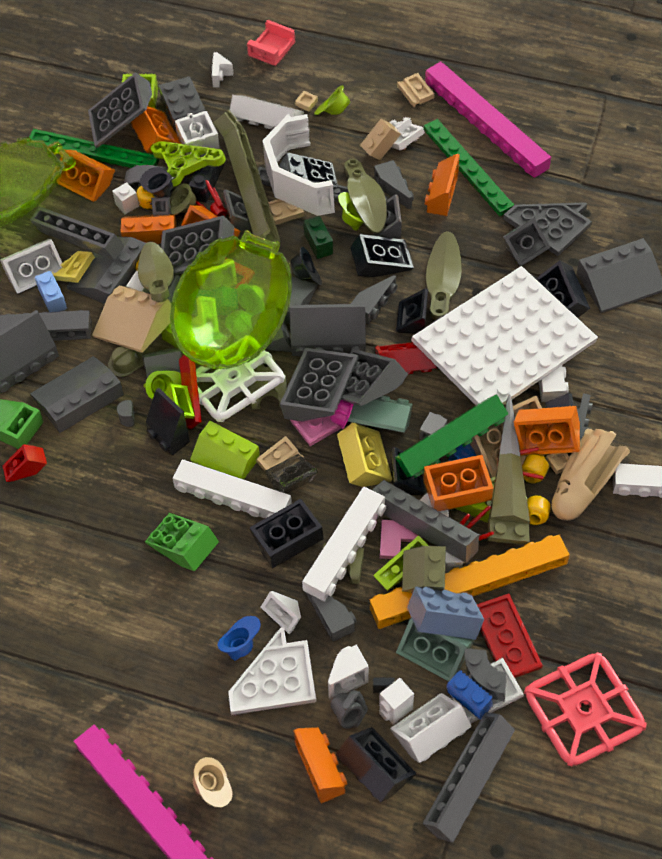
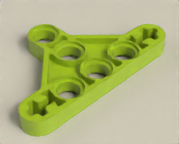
M158 141L151 146L154 157L165 159L169 168L167 172L172 177H176L172 180L173 187L178 186L184 176L207 165L220 166L226 160L221 149Z

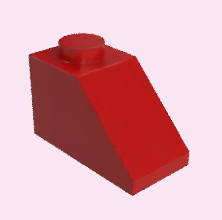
M23 444L2 466L6 482L36 475L47 464L43 448Z

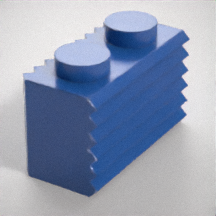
M462 670L458 671L447 683L448 693L479 720L482 719L485 712H488L493 707L492 695L482 690V687H479V684H476L475 681L472 682V679H469V676H466V673H463Z

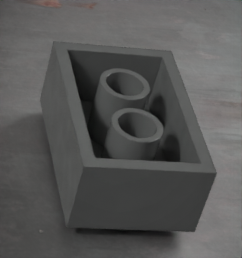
M190 76L159 85L161 101L175 132V120L187 117L189 113L194 115L205 111Z

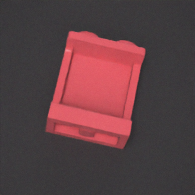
M267 20L265 22L266 29L256 41L250 39L247 43L248 55L276 66L295 43V32L293 29Z

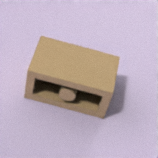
M380 119L360 146L370 156L381 160L401 133L391 123Z

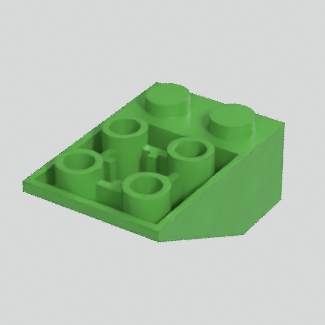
M0 399V441L19 449L23 444L27 445L43 424L40 410L23 402Z
M169 513L150 534L145 543L181 567L195 572L219 541L209 526Z

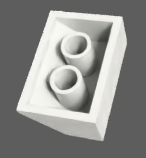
M47 239L0 259L5 273L17 294L36 286L35 277L48 271L56 273L62 268L60 265L62 261L52 239Z
M441 693L395 724L390 730L409 756L420 763L429 759L437 750L446 747L454 738L463 735L472 726L462 705Z

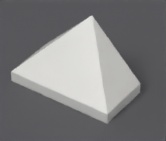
M274 591L269 592L261 605V608L281 627H284L288 634L293 631L301 618L298 601Z

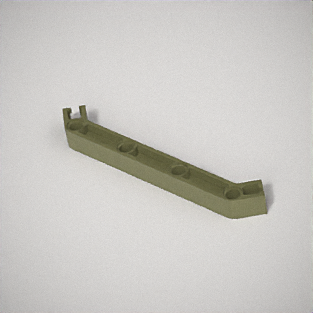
M228 110L215 120L213 124L224 138L255 239L250 245L253 249L257 247L256 245L259 246L262 251L258 255L261 258L280 243V237L246 131L233 113Z

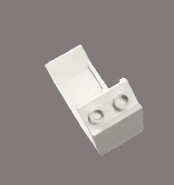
M288 114L263 140L265 168L274 196L317 216L335 213L332 181L313 183L281 169L277 164L287 151L310 146L307 114L290 117Z

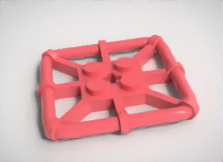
M602 653L590 654L569 665L557 667L556 671L532 682L524 689L527 701L542 725V731L547 733L560 757L568 766L572 767L573 765L582 764L606 751L609 753L614 750V747L646 730L647 723L627 692L626 684H622L608 660L602 656ZM594 662L589 681L576 686L569 674ZM599 664L615 687V689L605 694L601 693L595 683ZM562 678L569 691L557 695L539 688ZM616 696H621L634 718L613 712L607 701ZM535 697L557 703L563 714L549 721ZM582 703H584L585 706H590L588 710L589 712H585L580 709ZM613 720L633 726V728L609 740L601 725ZM566 721L569 722L575 732L570 754L554 730L555 726ZM594 729L602 744L576 756L581 735Z

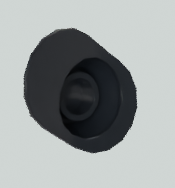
M153 167L144 172L140 178V184L146 191L156 198H162L166 195L171 197L170 192L173 189L172 176L161 167Z
M301 247L300 253L290 261L294 275L302 280L312 278L316 284L322 285V280L306 248Z

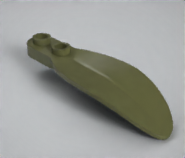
M349 159L345 162L344 171L348 178L347 189L351 202L367 228L373 233H380L386 222L385 195L379 184L366 174L361 162L357 159Z
M448 231L442 233L434 244L426 269V287L431 297L430 316L434 320L448 314L449 302L455 295L461 279L462 265L459 245L455 236Z
M147 242L143 246L139 257V281L144 288L150 291L152 300L164 302L170 296L168 286L174 278L173 265L158 244Z

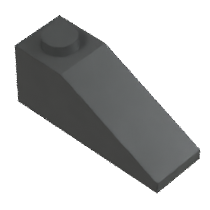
M305 592L332 642L355 631L356 618L352 611L348 612L345 605L329 595L324 602Z

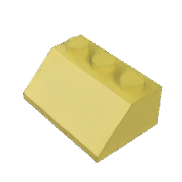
M352 422L337 434L349 483L360 487L377 485L383 480L387 482L393 480L379 431Z

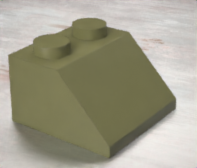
M422 546L404 551L402 592H413L415 587H429L441 591L445 589L446 547Z

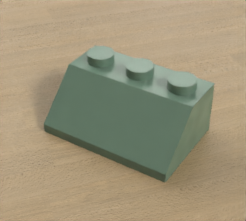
M383 395L363 406L353 404L348 422L405 432L409 427L413 404L408 403L409 400L398 398L396 401L391 400L387 395Z
M411 617L396 653L450 681L465 661V649L471 648L474 639L418 632Z

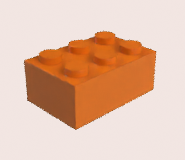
M483 455L424 467V483L431 506L437 511L492 500L494 488Z

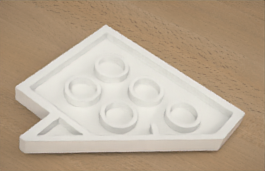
M281 627L229 690L231 715L316 702L307 640L286 643L284 627Z

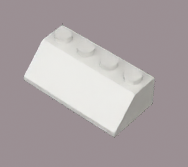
M233 95L230 105V111L238 121L246 119L253 125L262 123L268 129H274L288 114L290 117L304 115V111L240 95Z

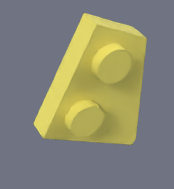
M77 251L68 260L60 264L62 268L56 273L52 272L55 280L78 283L95 256L92 252Z

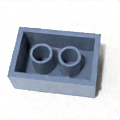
M415 587L407 606L418 632L476 640L484 621V617L472 595L468 593L460 594L449 590L441 591L429 587Z

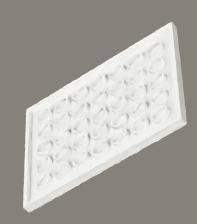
M521 266L413 335L411 341L475 405L497 394L502 404L505 405L509 394L514 399L597 341L598 337Z

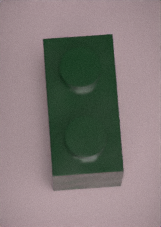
M320 215L304 220V235L316 259L332 255L333 240Z

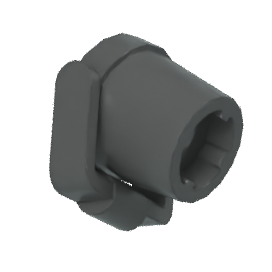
M351 690L349 695L347 693L336 695L330 704L339 724L346 729L357 728L368 710L362 694L356 690Z

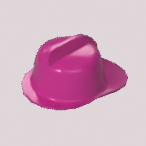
M340 400L335 415L330 416L331 421L344 429L352 411L353 403Z

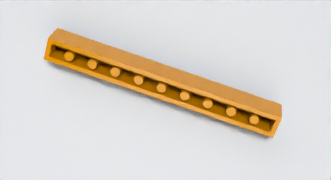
M560 535L547 536L542 541L536 543L529 542L524 547L512 548L504 554L498 556L491 555L486 560L474 561L466 567L450 570L448 573H445L444 590L460 594L468 593L474 597L566 565L570 554ZM398 587L390 593L378 594L370 599V610L378 629L411 618L407 606L413 592H402V587Z

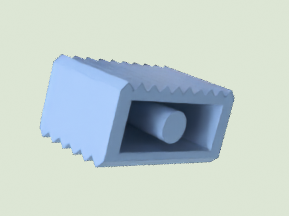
M48 271L35 277L36 284L48 311L60 312L66 310L67 306L64 296L52 272Z

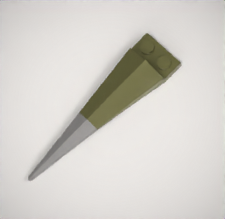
M509 394L506 402V410L509 414L504 417L497 472L488 518V532L493 531L494 535L489 536L488 541L525 545L530 542V518L518 438L514 426L515 418L512 398Z

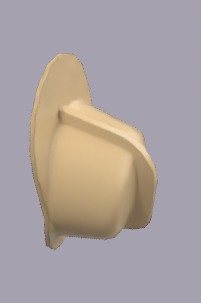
M213 758L200 759L194 768L193 787L195 791L209 805L214 807L226 806L232 799V789L223 766Z

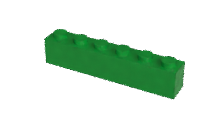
M497 394L492 395L395 458L407 477L414 476L416 478L424 473L423 469L425 466L438 464L441 462L440 458L444 455L449 457L456 453L458 446L462 444L464 447L473 442L472 437L477 434L479 437L489 431L488 427L491 425L497 426L504 422V417L509 413Z

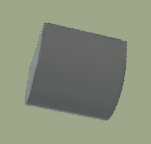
M170 197L152 198L153 215H171Z
M131 400L122 401L117 406L120 423L127 427L134 426L135 410L133 402Z

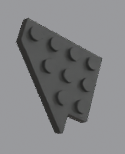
M587 203L514 205L503 217L505 221L516 228L534 217L551 247L548 250L557 256L582 235L592 223L591 220L581 215L587 208Z

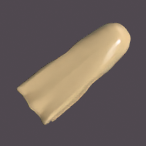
M602 429L585 430L584 436L580 440V451L571 453L552 499L551 508L558 519L573 520L582 514L613 475L621 461L630 453L629 448L626 446L615 447L610 445L616 437L613 431L606 432Z

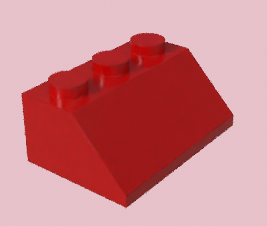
M413 342L375 346L376 355L395 359L408 375L413 374L417 370L431 372L432 369L437 368Z

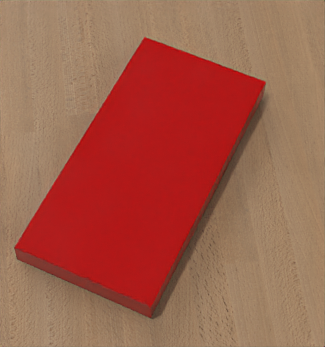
M508 593L477 604L484 617L480 631L494 662L503 658L514 678L542 669V662L510 594Z

